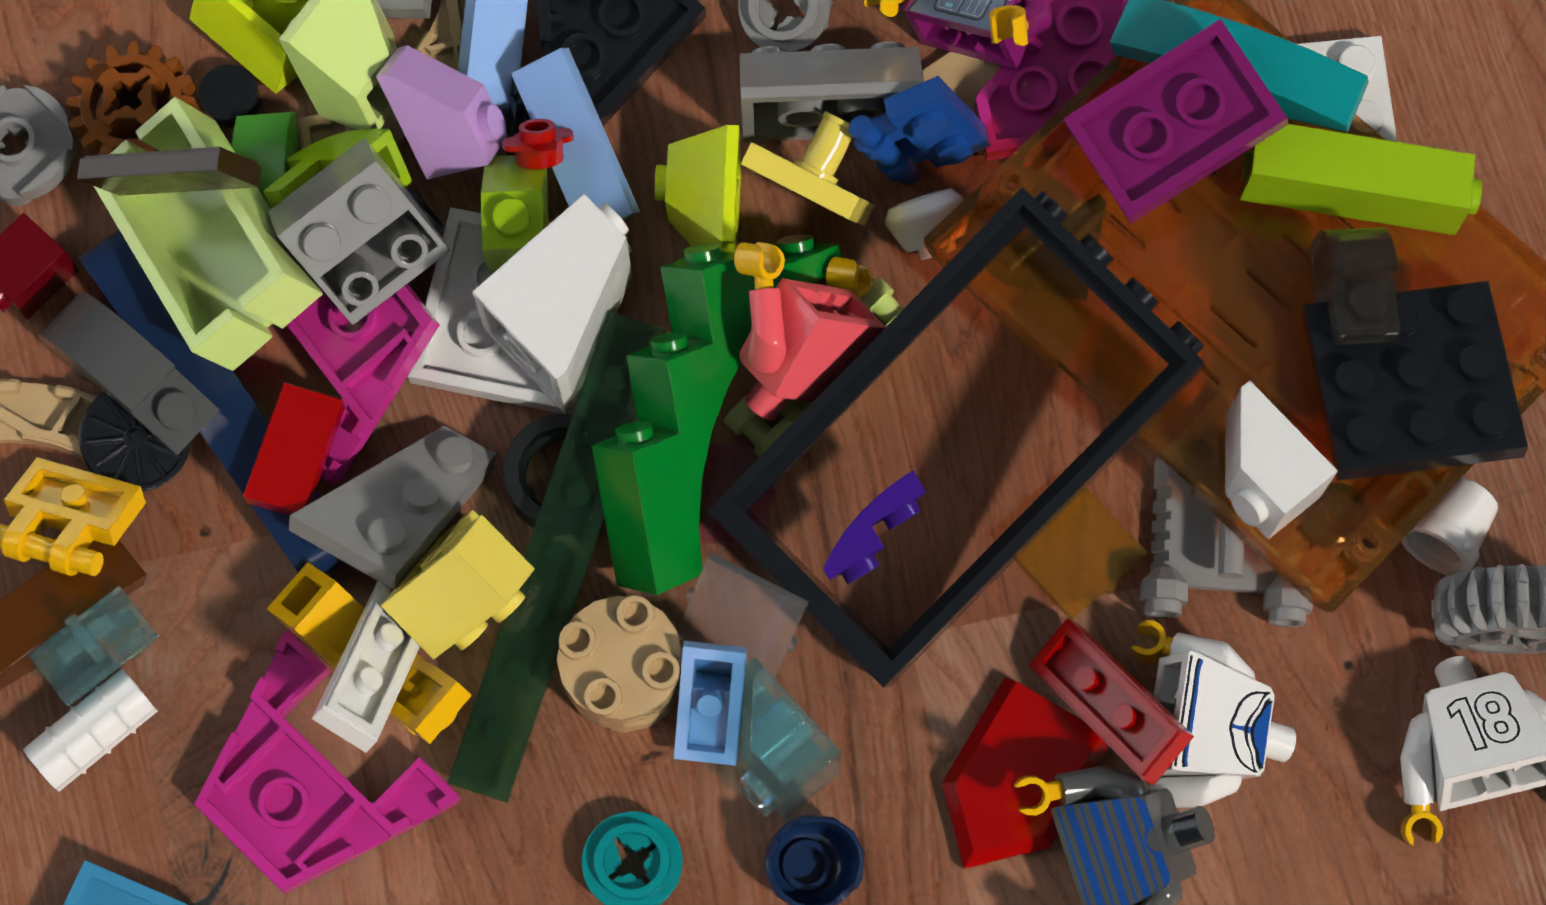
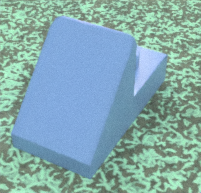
M684 641L674 759L736 766L743 696L747 681V647Z

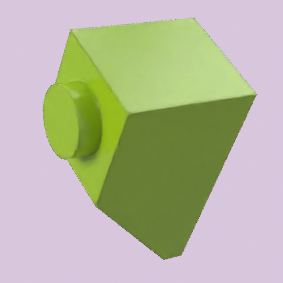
M515 155L494 156L489 165L484 166L481 188L482 252L489 274H493L549 225L547 169H526L520 167L516 163Z

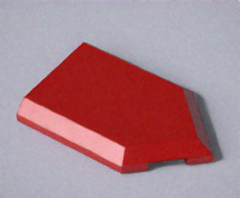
M1006 677L1003 679L941 783L963 870L1022 854L1027 855L1050 849L1058 835L1050 809L1061 806L1058 800L1051 801L1043 813L1036 816L1026 815L1017 808L1037 805L1041 801L1042 790L1037 784L1014 787L1015 782L1026 775L1036 776L1045 783L1052 782L1056 774L1097 767L1109 749V746L1083 720L1019 682Z

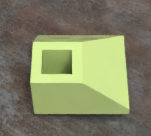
M308 0L298 15L291 20L279 41L318 115L357 130L381 129L393 113V110L376 76L395 52L397 46L394 33L378 0Z

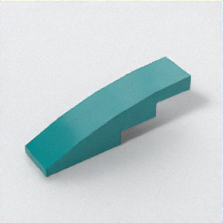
M1128 0L1110 40L1114 55L1152 63L1221 19L1288 119L1344 132L1349 131L1369 83L1367 75L1306 47L1254 27L1195 8L1163 0Z

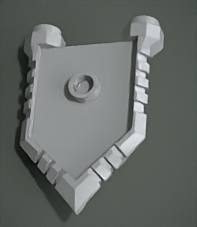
M1232 379L1204 409L1206 414L1204 416L1199 414L1192 421L1194 426L1192 428L1187 426L1180 434L1182 439L1180 441L1175 439L1155 460L1154 489L1157 490V500L1153 501V514H1156V520L1152 521V533L1155 534V541H1151V553L1154 554V562L1150 563V573L1140 583L1139 603L1144 604V614L1146 616L1170 619L1182 616V606H1186L1188 602V589L1264 594L1263 612L1269 613V624L1280 627L1306 625V615H1310L1313 610V592L1300 578V573L1297 572V563H1301V551L1297 550V543H1301L1302 531L1298 530V524L1302 523V513L1268 540L1257 527L1249 526L1240 519L1232 506V501L1225 495L1226 413L1240 390L1238 384Z

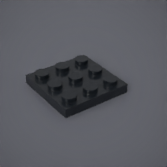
M1489 281L1304 304L1302 317L1333 466L1338 470L1335 475L1337 481L1525 457L1528 449L1527 439Z

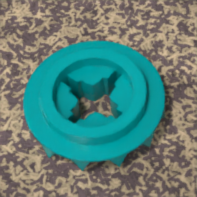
M636 811L615 814L602 821L592 831L585 843L582 854L583 876L591 893L604 905H662L680 882L683 867L680 843L671 828L653 815ZM620 840L625 848L629 847L635 854L643 849L647 851L653 846L656 847L649 853L650 857L643 863L647 872L646 877L650 883L645 885L641 878L637 880L632 873H628L623 877L619 875L612 881L609 879L617 873L616 869L622 864L619 855L620 850L616 846V842Z

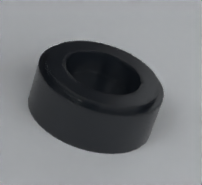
M230 64L218 66L204 76L199 86V101L204 112L220 126L234 127L236 116L256 115L261 103L259 87L252 74L243 67Z

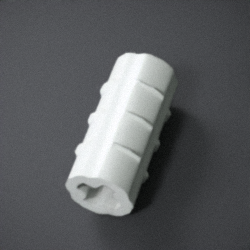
M121 669L101 686H95L94 692L78 705L71 706L70 711L52 726H46L45 731L23 748V751L44 778L60 792L78 776L86 774V770L105 754H111V749L131 733L136 734V729L157 713L158 710L132 678Z

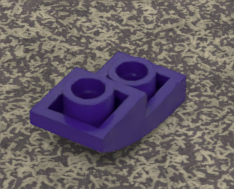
M914 471L903 476L879 494L858 514L844 531L823 567L829 580L842 575L848 585L880 566L874 555L885 548L873 526L884 521L888 530H891L921 512L916 501L925 496L926 491Z

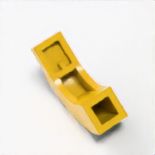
M307 562L266 609L335 670L364 607L338 582ZM417 653L389 716L414 736L417 734L430 744L443 729L454 721L458 711L472 695L455 679Z

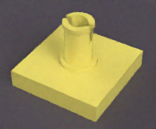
M824 111L823 119L802 160L796 158L793 163L751 142L741 165L848 220L863 226L866 225L875 205L837 186L838 179L833 177L853 138L849 132L850 123Z

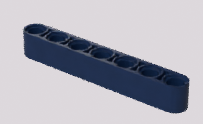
M120 230L78 256V258L119 317L175 365L174 368L220 409L200 433L244 494L269 422L233 371L191 352ZM317 490L315 491L312 502L321 498ZM251 505L297 572L309 562L327 575L345 563L290 532V516Z

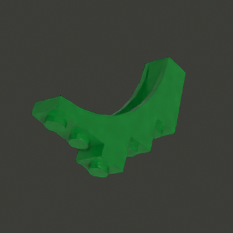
M810 234L791 235L777 240V246L784 254L785 263L780 275L773 279L774 288H776L782 278L807 283H815L825 278L830 260L834 257H841L839 245L814 242L813 236ZM718 243L690 246L683 250L684 258L660 266L671 332L653 336L649 339V347L626 355L638 422L621 425L615 429L616 436L592 445L615 579L619 587L659 595L703 575L699 532L702 477L713 427L727 389L741 365L739 351L751 332L749 291L755 290L754 277L740 274L734 265L735 253L721 251L720 244Z

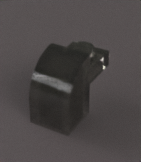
M1385 227L1318 231L1309 248L1316 303L1328 301L1334 345L1396 342L1401 333L1393 273L1398 266L1394 243L1388 230Z

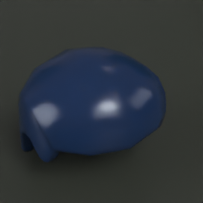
M817 814L799 816L785 823L772 836L766 846L764 874L775 896L788 905H838L857 889L862 881L865 853L855 832L834 817Z

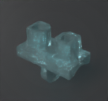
M118 586L79 617L75 613L64 620L67 626L28 656L43 673L61 700L69 707L80 697H84L95 689V686L100 685L102 680L128 660L135 658L143 652L159 635L125 591Z

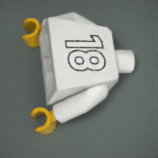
M1466 656L1451 657L1436 666L1434 672L1440 687L1431 689L1424 695L1422 713L1411 719L1400 756L1404 803L1411 805V813L1404 818L1400 830L1402 839L1407 845H1414L1412 826L1414 822L1421 818L1427 820L1431 825L1432 844L1436 845L1443 836L1442 823L1437 816L1430 813V804L1435 801L1439 811H1444L1546 786V701L1531 690H1523L1514 675L1501 672L1477 678L1470 659Z

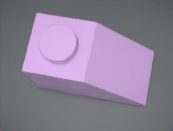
M408 45L397 48L376 76L427 180L489 165L501 147L502 141L508 136L503 114L498 106L492 103L484 84Z

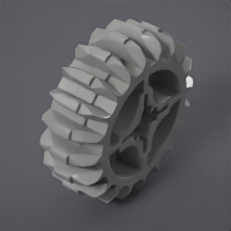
M1521 563L1517 566H1503L1498 564L1497 567H1476L1471 571L1459 570L1453 575H1447L1440 579L1439 583L1434 586V600H1431V620L1434 621L1435 635L1438 637V640L1457 650L1468 649L1472 653L1487 652L1514 655L1546 653V565L1525 566Z

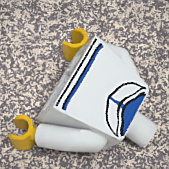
M1145 620L1137 626V632L1140 635L1152 636L1159 643L1151 649L1131 646L1133 658L1143 665L1158 663L1154 697L1194 735V738L1155 785L1147 783L1150 790L1167 788L1172 793L1176 808L1205 806L1236 793L1242 779L1260 777L1265 769L1266 758L1285 762L1292 756L1296 744L1295 729L1292 726L1271 721L1275 698L1271 687L1255 679L1254 671L1228 643L1180 632L1176 633L1174 638L1166 636L1165 630L1160 623L1154 620Z

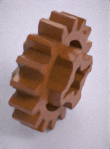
M130 41L127 54L119 55L112 45L106 46L108 60L102 64L91 57L87 58L85 62L91 72L89 77L73 76L71 80L80 96L66 99V106L71 114L76 116L69 121V125L76 137H83L80 143L90 156L99 151L100 155H108L125 140L134 143L148 152L159 151L141 141L135 131L170 101L169 94L171 99L177 97L200 111L196 99L191 97L197 89L191 76L183 75L185 69L181 61L175 56L165 62L166 56L161 47L156 44L148 51L147 55H143L137 41ZM103 93V104L96 109L98 100ZM133 102L138 108L133 110L127 105Z

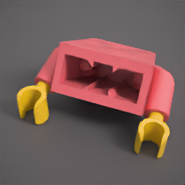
M742 242L737 246L734 254L736 270L740 274L753 276L755 290L749 291L751 332L739 351L741 363L758 380L745 398L746 404L753 412L764 419L775 420L789 399L813 402L886 328L866 304L860 300V296L865 295L872 285V274L865 265L857 264L852 259L834 257L830 260L826 271L827 286L782 278L776 288H774L773 279L778 277L784 268L785 258L783 252L777 246L763 242H757L756 244Z

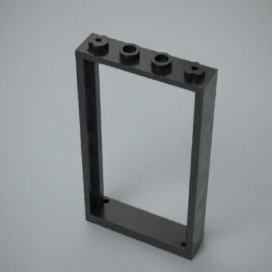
M1022 187L707 510L883 688L892 686L1206 367L1205 362L1197 355L1205 347L1202 342L1180 321L1177 320L1170 328L1152 312L1159 304V301L1134 277L1124 285L1108 270L1107 267L1114 258L1088 233L1078 241L1062 225L1069 215L1043 190L1034 198ZM1026 227L1143 339L1168 366L888 649L750 509Z

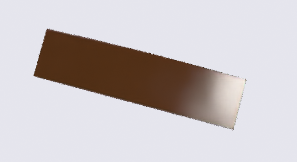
M94 540L91 542L87 549L102 553L104 558L102 569L96 576L81 572L69 576L52 571L49 566L0 599V690L36 669L39 657L90 627L93 615L144 585L146 573L120 540L115 546Z

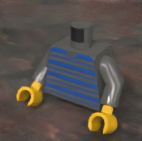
M1106 766L1056 774L1054 781L1046 783L1036 776L1026 775L1019 778L1014 784V787L1037 784L1042 790V798L1037 805L1017 808L1026 815L1036 816L1043 813L1051 801L1058 800L1061 806L1051 808L1050 810L1081 905H1177L1182 899L1181 882L1196 875V865L1191 849L1210 844L1214 841L1213 822L1204 807L1196 806L1178 812L1172 793L1167 788L1150 790L1147 783L1140 777Z

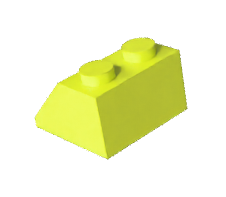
M193 0L189 20L275 94L298 77L279 38L308 0Z

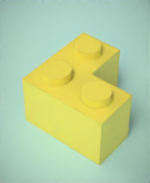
M472 510L437 537L383 602L381 607L434 660L454 644L461 651L467 648L487 628L488 623L486 620L490 617L497 623L506 619L525 599V595L519 589L535 568L483 515L479 516Z

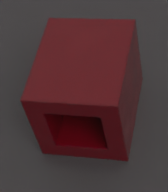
M24 212L0 234V311L4 313L12 306L28 320L79 270L66 251Z

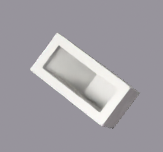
M1248 381L1240 388L1226 413L1225 495L1232 501V506L1240 519L1249 526L1257 527L1269 540L1323 495L1338 470L1251 381Z

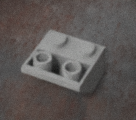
M365 137L268 211L277 237L352 325L450 251L402 182Z

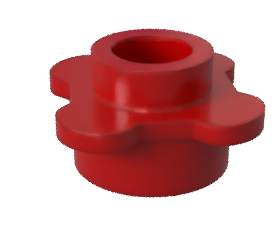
M531 119L519 125V132L513 137L505 138L502 144L505 151L515 152L516 163L520 167L526 169H547L563 161V143L573 141L574 135L573 131L569 128L555 129V123L551 120Z

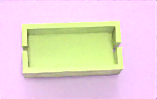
M177 97L171 99L135 131L141 141L159 151L222 147L235 153L214 119ZM125 140L110 154L148 151ZM94 186L191 352L234 371L273 337L268 329L270 325L274 324L283 329L323 295L315 280L277 237L268 214L270 208L257 187L118 196Z

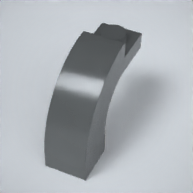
M81 291L38 335V338L81 378L87 377L99 386L175 456L220 411L218 407L174 368L175 365L108 307L86 292Z

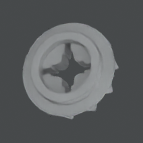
M739 0L738 11L744 31L755 44L760 47L777 46L784 48L787 52H796L813 46L820 34L829 27L828 19L833 1L794 0V3L801 7V11L805 12L806 16L805 18L787 16L783 23L777 21L779 11L773 8V4L766 0Z

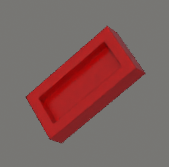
M283 384L243 494L246 503L290 516L312 502L345 410L342 399L291 384Z

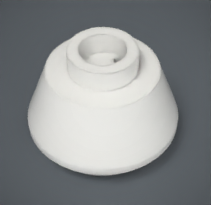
M952 188L935 191L889 208L884 223L906 253L918 250L921 260L933 258L955 250L952 239L963 233L964 199L963 196Z

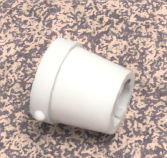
M1446 476L1420 509L1407 518L1399 531V539L1414 558L1430 569L1444 575H1453L1459 570L1471 571L1479 558V549L1498 511V503L1493 495L1478 483L1462 476Z

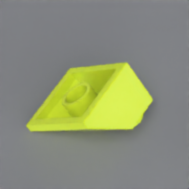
M725 125L668 144L667 165H656L655 201H665L668 222L691 246L704 243L720 244L721 251L735 253V249L738 246L741 189L739 125Z

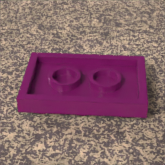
M1221 19L1063 119L1068 130L1130 224L1288 125L1287 116Z

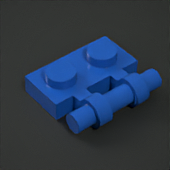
M939 76L883 99L886 113L872 119L860 115L855 117L849 125V132L854 137L856 149L866 158L876 160L879 171L888 179L896 182L900 181L903 185H912L919 179L920 169L916 165L919 162L928 159L936 168L944 165H955L966 161L973 153L991 146L986 125Z

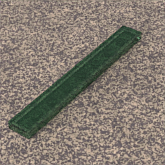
M611 311L607 313L524 556L535 570L519 589L525 595V599L502 621L447 782L448 784L509 803L557 661L560 632L564 626L570 623L605 520L592 445L616 436L615 429L631 422H638L626 355L649 347V339L653 336L667 333L666 329Z

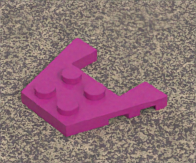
M408 284L354 325L350 323L321 289L323 295L287 325L340 394L345 405L344 413L321 474L325 482L336 486L344 478L440 326Z
M289 629L280 637L275 647L276 653L263 678H259L250 695L251 702L234 733L231 732L194 803L284 894L294 891L447 811L462 800L459 794L425 761L418 757L374 803H371L285 718L331 671Z

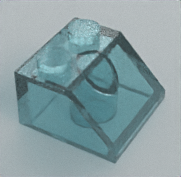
M754 657L745 665L740 747L742 768L740 781L744 786L741 790L763 816L767 817L774 811L785 822L840 773L841 751Z

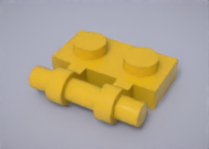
M36 457L4 499L9 515L15 518L9 526L0 523V549H2L5 557L22 562L29 561L31 558L47 562L52 571L69 576L76 575L78 572L96 576L102 569L104 558L102 553L87 548L93 540L111 546L116 545L146 504L141 486ZM45 527L62 531L57 539L40 535Z

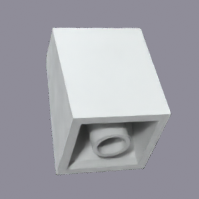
M585 194L472 291L484 330L565 414L573 409L577 403L633 277L629 257L632 249L627 243V237L625 236L629 232L627 225L609 205L604 203L598 208Z

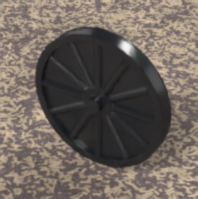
M105 391L89 405L83 415L79 429L80 451L89 470L95 474L141 486L142 492L156 489L175 477L184 466L191 447L190 442L175 456Z

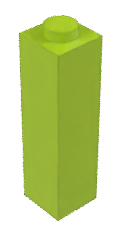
M1288 124L1244 153L1240 200L1456 235L1468 214L1475 215L1477 213L1483 184L1481 179L1474 178L1476 154Z

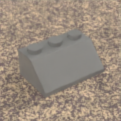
M886 41L876 43L870 49L846 50L842 45L822 44L813 47L811 51L787 52L782 47L764 46L756 48L752 53L739 54L743 142L812 140L823 119L824 111L848 123L860 115L872 119L886 113L883 99L924 82L919 47H905V45L899 42Z

